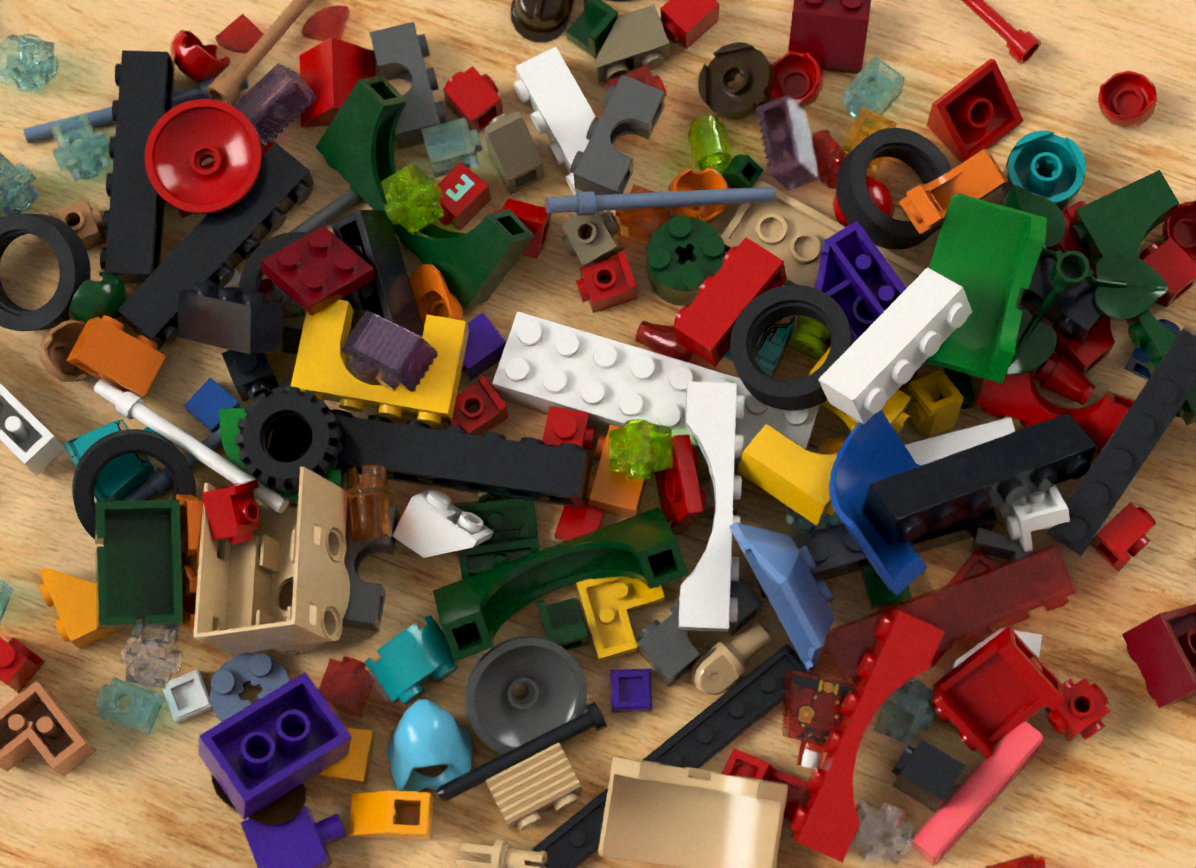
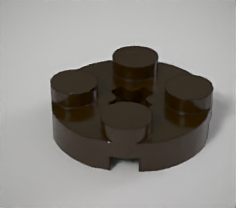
M743 42L727 44L714 52L715 58L710 61L708 66L704 64L698 79L699 94L717 116L731 120L742 119L751 116L756 111H763L769 106L771 101L770 95L775 83L774 69L767 57L761 51L755 49L754 46ZM740 73L744 81L739 87L734 89L732 86H729V82L734 81L735 75Z

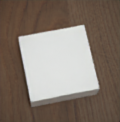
M199 669L161 684L171 714L177 724L213 709L209 691Z

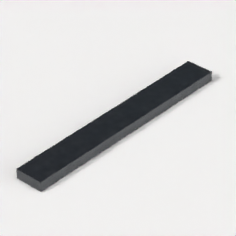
M785 644L643 760L681 768H701L798 689H793L797 687L795 685L786 684V675L812 678L813 674L807 672L803 662ZM608 788L533 848V851L547 852V863H543L547 868H577L598 851Z

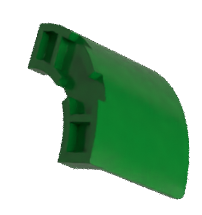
M959 193L952 195L934 247L929 269L964 288L972 313L968 316L965 323L957 328L941 344L939 350L925 361L926 363L1003 383L1015 355L1018 330L1023 312L1018 309L1023 290H1029L1039 256L1045 244L1047 218Z

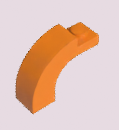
M983 149L939 178L927 184L917 185L906 192L907 196L898 202L919 235L942 224L953 194L959 193L982 200L1009 181L989 149Z

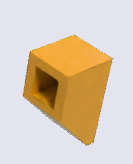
M47 567L39 571L44 581L43 584L39 585V590L48 607L54 605L60 618L54 622L64 642L70 640L76 647L82 649L121 630H97L96 583Z
M389 790L352 794L348 835L354 837L431 841L434 798L427 792Z

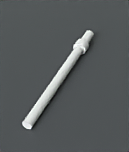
M100 379L96 383L94 392L116 405L115 409L117 412L128 419H137L232 483L256 480L250 474L144 406L143 400L132 392H123L105 379ZM258 481L259 487L253 489L254 497L279 514L284 512L289 504V500Z

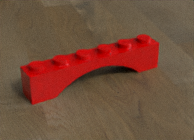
M892 609L889 616L884 614L881 617L874 633V637L878 638L872 654L867 652L859 665L857 675L861 676L856 691L850 690L841 706L840 713L844 714V718L838 730L833 728L826 739L823 751L828 754L821 769L815 767L810 775L806 790L810 791L804 807L799 805L791 818L789 828L793 830L791 838L797 843L843 863L860 825L854 802L853 776L856 754L863 733L875 712L895 690L909 679L929 669L945 633L944 630L900 610Z

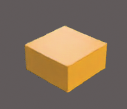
M345 727L352 737L348 756L320 772L316 777L366 785L375 734L370 730Z

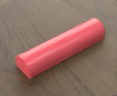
M1025 721L1005 735L993 748L994 754L988 759L984 758L909 840L915 850L932 866L934 864L937 865L1042 749L1043 735Z

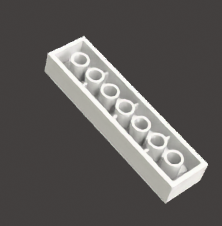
M518 311L492 382L494 389L503 400L546 413L549 411V406L589 413L590 426L608 431L611 424L655 435L656 446L663 448L674 435L689 434L685 429L688 381L737 383L736 395H744L743 419H736L735 435H743V451L765 424L807 450L820 407L819 404L812 408L796 411L776 409L757 400L746 389L741 378ZM690 435L692 447L697 449L699 459L705 461L697 443ZM734 459V470L737 471L741 459Z

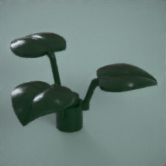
M1018 185L1013 186L1007 194L1002 206L1047 218L1045 244L1041 255L1045 258L1054 259L1056 262L1051 269V278L1055 287L1033 317L1026 309L1018 308L1023 312L1018 330L1015 355L1006 375H1020L1030 372L1044 364L1052 355L1056 346L1057 334L1053 327L1040 322V320L1062 289H1075L1086 279L1089 285L1097 287L1094 293V301L1099 310L1106 316L1117 320H1128L1137 317L1168 291L1167 283L1152 267L1131 255L1114 253L1102 257L1095 267L1097 278L1095 279L1092 276L1093 271L1090 270L1089 261L1084 254L1078 251L1063 253L1060 250L1053 252L1046 249L1056 246L1063 238L1066 223L1064 215L1055 203Z

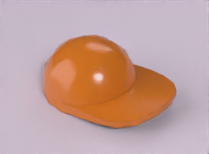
M423 264L417 267L410 275L409 281L423 328L427 314L463 320V307L456 296L449 292L440 271L430 264Z

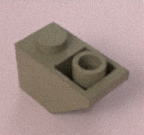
M655 5L618 16L595 60L598 83L607 80L616 82L619 81L622 74L628 76L629 73L643 68L645 70L656 69L663 65L665 61L670 60V43Z
M519 110L510 115L508 113L501 114L492 119L488 126L484 127L489 158L510 195L544 178L543 163Z

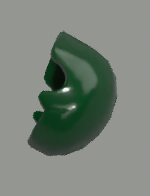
M103 271L99 273L102 277L101 281L85 280L71 300L68 317L85 323L95 317L102 319L103 315L116 320L120 316L118 308L126 301V287L123 281L116 275Z

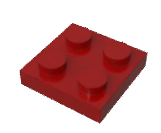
M690 434L674 435L653 459L661 511L674 535L681 534L703 513L706 505L705 491L703 486L698 485L696 474L699 466V456L697 449L691 445Z

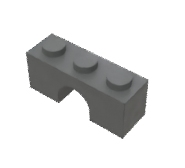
M414 22L369 32L380 75H383L387 80L404 79L412 84L409 91L403 95L407 103L401 112L395 135L399 149L443 139L441 125L447 124V118L442 101L434 102L432 91L439 88L434 68L426 69L423 57L430 56L425 34L417 35Z
M622 74L617 85H610L604 96L602 106L605 107L601 118H594L590 124L586 136L589 143L585 151H578L573 159L570 172L574 175L575 189L582 192L593 191L595 195L624 193L633 174V158L618 152L613 147V143L619 137L626 134H635L649 140L664 109V91Z
M348 500L346 519L347 550L344 564L350 580V597L342 620L343 627L377 632L380 630L386 592L382 584L366 582L359 578L358 569L362 560L370 554H393L396 539L392 535L400 519L396 506Z
M740 576L738 581H731L730 597L738 598L737 622H729V630L727 631L730 637L759 614L763 605L762 601ZM679 600L670 608L673 614L661 624L658 620H654L639 633L641 640L637 642L639 653L668 687L687 673L700 658V653L688 638L690 630H678Z

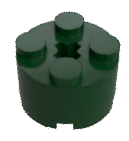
M683 215L672 217L670 221L660 226L652 235L647 247V273L654 292L664 301L676 306L691 304L698 296L699 288L704 280L709 276H714L722 266L725 257L723 239L708 223ZM686 259L691 260V261H686V262L684 263V265L679 263L680 260H681V261H685Z

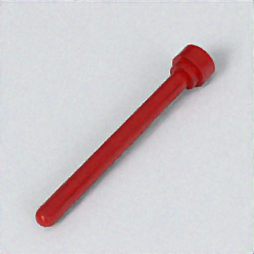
M961 0L1007 42L1006 47L1009 49V55L1020 65L1028 61L1040 47L1041 41L1030 31L1026 33L1022 29L1017 31L984 0Z

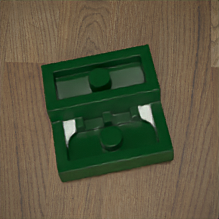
M503 497L454 504L462 511L470 512L480 517L484 523L483 525L493 531L490 539L475 547L458 550L462 580L540 551L534 501Z

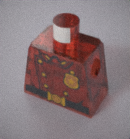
M785 670L782 735L801 740L796 765L812 769L818 767L821 769L826 739L833 728L839 729L844 718V714L840 713L843 701L850 690L856 691L858 685L798 671Z

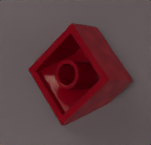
M794 0L788 52L810 53L818 61L822 70L861 74L871 0Z
M1196 604L1159 613L1122 634L1127 644L1128 654L1137 664L1145 680L1146 690L1150 697L1155 700L1158 708L1181 702L1196 695Z

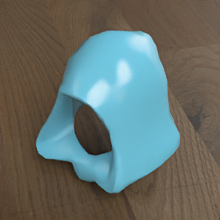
M419 699L404 712L397 728L392 732L388 741L387 756L397 791L420 792L425 788L437 791L439 786L471 770L473 741L470 731L457 724L450 713L430 700ZM439 764L448 765L444 772L435 777L422 775L415 770L416 767H428Z

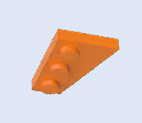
M176 494V500H180L183 623L190 629H194L203 501L194 495Z

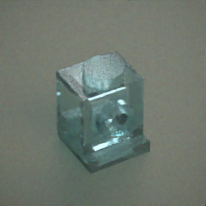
M113 677L110 685L103 684L100 688L95 706L100 708L98 716L105 721L149 737L164 698L156 691L148 690ZM123 696H129L131 700L130 705L126 709H119L118 707Z

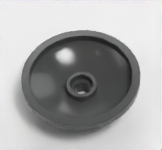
M536 636L515 637L491 648L473 668L465 692L466 713L473 730L487 746L501 754L584 714L587 700L585 678L574 657L559 644ZM519 684H525V692L519 696L514 695L515 687Z

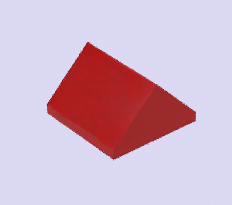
M331 37L299 55L301 127L329 126L358 80L376 76L375 52L373 50Z
M989 59L932 103L927 126L951 153L963 163L981 150L990 148L1024 120L996 60Z

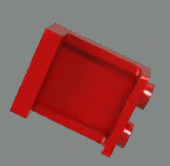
M1010 626L933 684L932 706L937 715L946 723L951 721L960 730L959 735L964 744L973 752L978 750L986 759L994 754L993 745L1042 707L1047 705L1051 711H1054L1065 702L1063 684Z

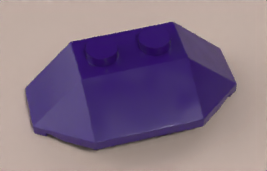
M858 221L853 222L824 241L815 289L828 294L840 305L849 322L854 341H856L907 288Z

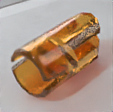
M363 465L362 473L357 472V467L349 469L347 472V485L353 543L363 542L366 539H379L381 536L383 538L391 537L392 525L386 468L380 465Z

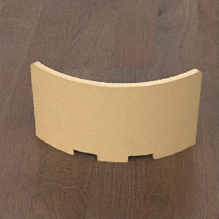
M613 756L598 853L605 858L641 861L682 868H776L788 785L745 776L738 777L718 774L716 771L698 768H681L660 764L659 762Z

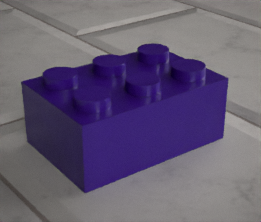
M306 672L199 735L198 755L243 820L348 756L352 737Z

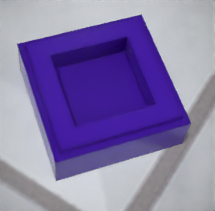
M651 669L610 670L612 713L652 711Z

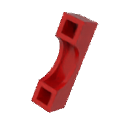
M1171 237L1161 245L1157 242L1152 243L1138 257L1141 261L1152 267L1169 287L1168 291L1155 301L1157 304L1168 307L1196 283V263ZM1104 315L1082 344L1075 339L1069 340L1060 335L1053 324L1052 327L1057 334L1054 352L1058 356L1063 354L1083 375L1109 355L1115 344L1110 327L1111 318Z
M1032 371L1020 375H1006L1003 383L984 379L976 405L981 406L984 413L996 418H1004L1007 415L1019 419L1020 424L1025 428L1069 413L1097 445L1096 451L1100 453L1135 400L1107 391L1099 400L1089 406L1077 409L1062 408L1052 404L1040 394L1035 386Z

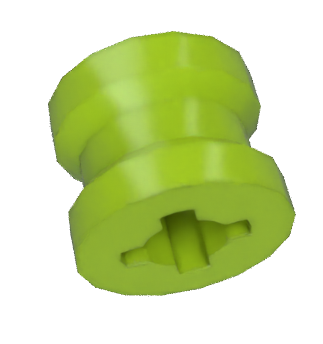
M799 315L797 319L798 329L795 333L791 334L788 344L802 354L822 358L827 351L826 340L828 337H831L829 330L816 319Z

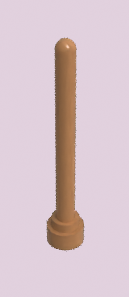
M293 0L229 75L224 74L222 77L214 79L206 89L209 97L212 100L221 101L233 106L240 98L239 92L242 90L241 84L313 0Z

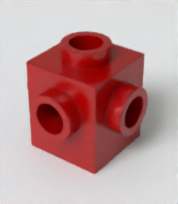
M1086 678L1076 684L1071 679H1068L1062 683L1065 702L1054 711H1051L1046 706L1047 719L1053 729L1060 736L1064 735L1068 742L1080 734L1084 740H1087L1105 727L1101 720L1110 712L1106 706L1109 702L1105 693L1097 684L1093 683L1090 685ZM1075 700L1079 701L1086 711L1085 713L1078 712L1075 709Z

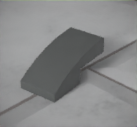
M982 528L977 529L973 537L971 552L980 550L985 555L1010 560L1009 576L1048 583L1053 576L1054 567L1034 550L1024 552L1020 542L1012 540L1010 537Z

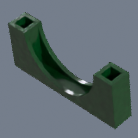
M383 75L359 79L315 148L324 156L327 164L337 170L350 184L352 191L361 196L373 210L389 211L395 233L403 246L411 250L423 264L434 265L440 271L449 292L456 296L464 308L486 302L535 235L510 209L486 215L481 223L468 233L447 231L425 219L407 198L398 178L394 159L396 127L407 100Z
M1158 170L1076 209L1070 222V234L1078 247L1083 246L1088 254L1090 269L1093 271L1094 277L1096 278L1095 267L1097 262L1106 255L1123 253L1137 258L1142 241L1154 228L1173 216L1179 201L1161 171ZM1147 309L1137 317L1126 320L1129 325V337L1136 348L1143 349L1149 360L1147 366L1152 375L1177 338V335L1166 329ZM1196 385L1175 415L1176 417H1182L1186 426L1196 422Z
M660 507L438 588L433 590L443 633L454 661H458L493 648L494 637L497 631L510 616L532 601L560 588L590 578L627 577L642 581L649 589L689 574L676 537Z

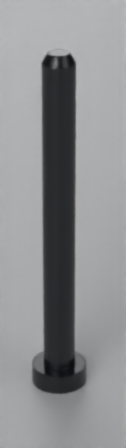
M595 702L586 705V713L439 786L436 792L440 800L448 801L557 743L561 744L592 727L597 732L606 728V721L598 705Z

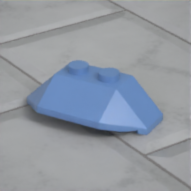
M737 522L729 527L807 672L814 670L834 620V616L827 604L833 601L834 598L823 578L818 581L814 580L810 571L817 566L806 546L798 549L789 535Z

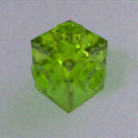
M413 162L381 181L387 200L384 209L393 224L398 225L400 223L407 231L414 234L444 216L439 201L443 197L439 186L434 179L429 178Z
M634 419L626 421L624 427L609 431V470L624 473L629 480H646L651 477L650 473L673 467L672 428L650 423L647 420Z

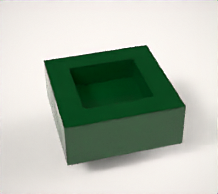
M872 565L862 567L861 572L871 609L911 600L909 585L898 595H895L884 584Z

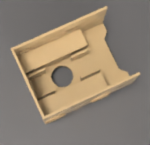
M300 467L298 507L285 509L284 512L279 514L266 504H258L262 528L253 531L254 539L250 541L230 544L229 538L219 539L222 542L221 559L217 558L218 540L212 539L203 502L193 638L232 655L272 650L279 654L290 656L305 654L318 648L325 642L338 640L342 634V620L350 597V580L344 564L347 550L346 519L348 491L311 470ZM204 483V492L217 488L209 483ZM294 579L292 606H288L287 611H284L279 602L280 591L289 580ZM213 618L217 620L216 631H212Z

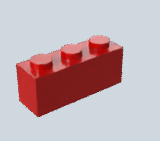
M747 237L744 238L738 247H732L725 255L722 266L714 276L707 277L701 284L698 296L690 306L685 305L676 315L673 328L678 343L716 367L730 350L732 329L742 310L760 294L780 287L786 281L787 275L784 261Z

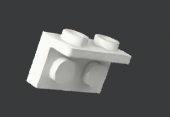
M1055 485L1046 491H1037L1023 496L1012 504L1004 503L996 506L1000 518L1006 517V525L1011 539H1018L1024 552L1033 550L1032 531L1050 529L1055 525L1070 521L1068 507Z

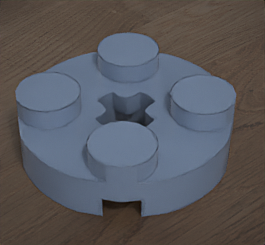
M265 653L237 655L225 662L211 678L210 700L212 708L218 719L223 722L252 704L248 699L243 701L241 699V695L245 692L247 685L252 684L254 687H262V692L257 695L259 700L288 683L291 679L279 662L273 660Z

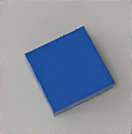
M209 378L185 403L184 408L214 433L220 428L219 409L239 408L241 405L212 378Z

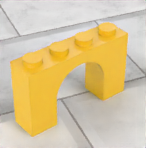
M338 300L313 316L306 311L291 387H298L302 392L308 390L314 393L319 400L339 402L340 408L349 411L362 412L364 406L378 409L379 415L399 419L402 417V413L416 415L418 416L417 421L430 425H441V420L452 422L469 335V327L466 321L427 314L418 359L411 371L394 383L371 385L355 378L348 371L345 353L354 312L349 301Z
M830 348L811 369L809 375L823 365L828 357ZM899 389L886 401L881 409L897 435L902 431L910 418V415L905 412L911 400L910 396ZM828 400L821 403V405L839 416L846 423L850 432L859 423V421L831 405ZM765 424L743 451L737 472L816 526L826 514L831 517L836 514L830 499L829 482L833 464L838 453L824 455L807 451Z

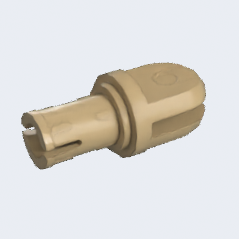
M754 621L729 644L719 641L693 665L691 679L694 686L700 692L707 695H717L723 692L746 673L744 669L746 667L745 662L767 643H770L772 639L763 627Z
M498 838L494 846L461 843L457 851L491 855V863L456 859L459 868H547L530 865L531 861L547 863L546 851L513 849L506 839Z

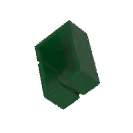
M180 500L96 501L94 507L95 545L103 544V546L97 547L95 552L97 630L134 629L137 625V620H142L143 628L180 627L183 623Z

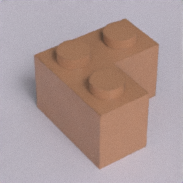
M35 681L0 709V768L8 772L37 749L52 770L62 776H66L97 750L51 691L39 681Z

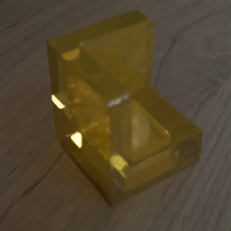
M861 107L845 138L842 157L845 158L849 152L870 134L886 128H896V122ZM884 157L871 160L868 169L877 172Z

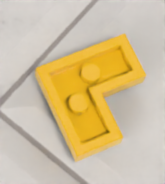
M627 577L590 578L576 582L599 662L638 651L627 612L665 602L662 586L649 589L644 582Z

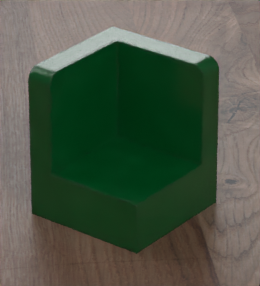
M584 0V11L566 31V39L596 59L618 18V12L602 0Z
M576 598L547 606L544 600L536 602L546 639L559 644L567 651L590 644L587 628Z

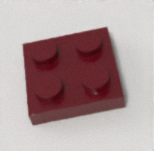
M324 225L261 261L262 273L311 316L374 280V268Z

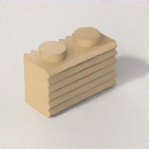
M560 743L485 780L509 829L517 825L520 831L538 823L541 820L539 813L553 806L556 811H561L578 801L576 794L582 792V786Z

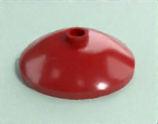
M212 99L191 100L170 109L154 125L145 148V168L154 189L173 207L193 214L221 212L240 202L256 183L262 164L261 143L252 123L235 107ZM205 159H214V165L211 168H202V163Z

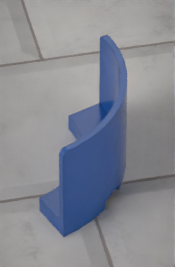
M880 410L864 425L859 422L846 438L833 464L829 482V494L832 506L848 532L884 584L895 595H898L927 566L921 557L914 552L913 541L905 540L888 546L861 511L871 483L920 465L914 461L882 410Z

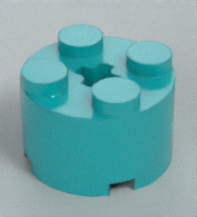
M1035 131L1025 135L1018 140L1010 152L1003 173L1009 182L1002 186L1004 197L1006 198L1013 186L1018 185L1029 192L1046 197L1055 203L1060 210H1064L1066 207L1073 205L1082 186L1086 171L1084 155L1073 140L1068 137L1064 139L1054 135L1052 131Z
M431 615L424 618L428 624L426 627L420 630L416 624H413L379 648L377 652L381 658L377 662H374L370 657L365 661V665L392 703L400 700L405 706L409 705L425 693V690L422 688L423 684L433 677L440 682L458 669L445 635Z

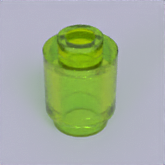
M715 115L697 117L690 122V130L688 132L695 168L698 171L712 168L718 173H722L733 159L725 125Z

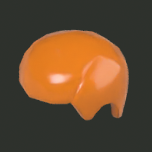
M688 168L674 178L669 185L668 192L730 188L726 179L715 169L707 168L703 171L695 172L692 171V168ZM730 204L671 208L675 216L683 215L710 224Z

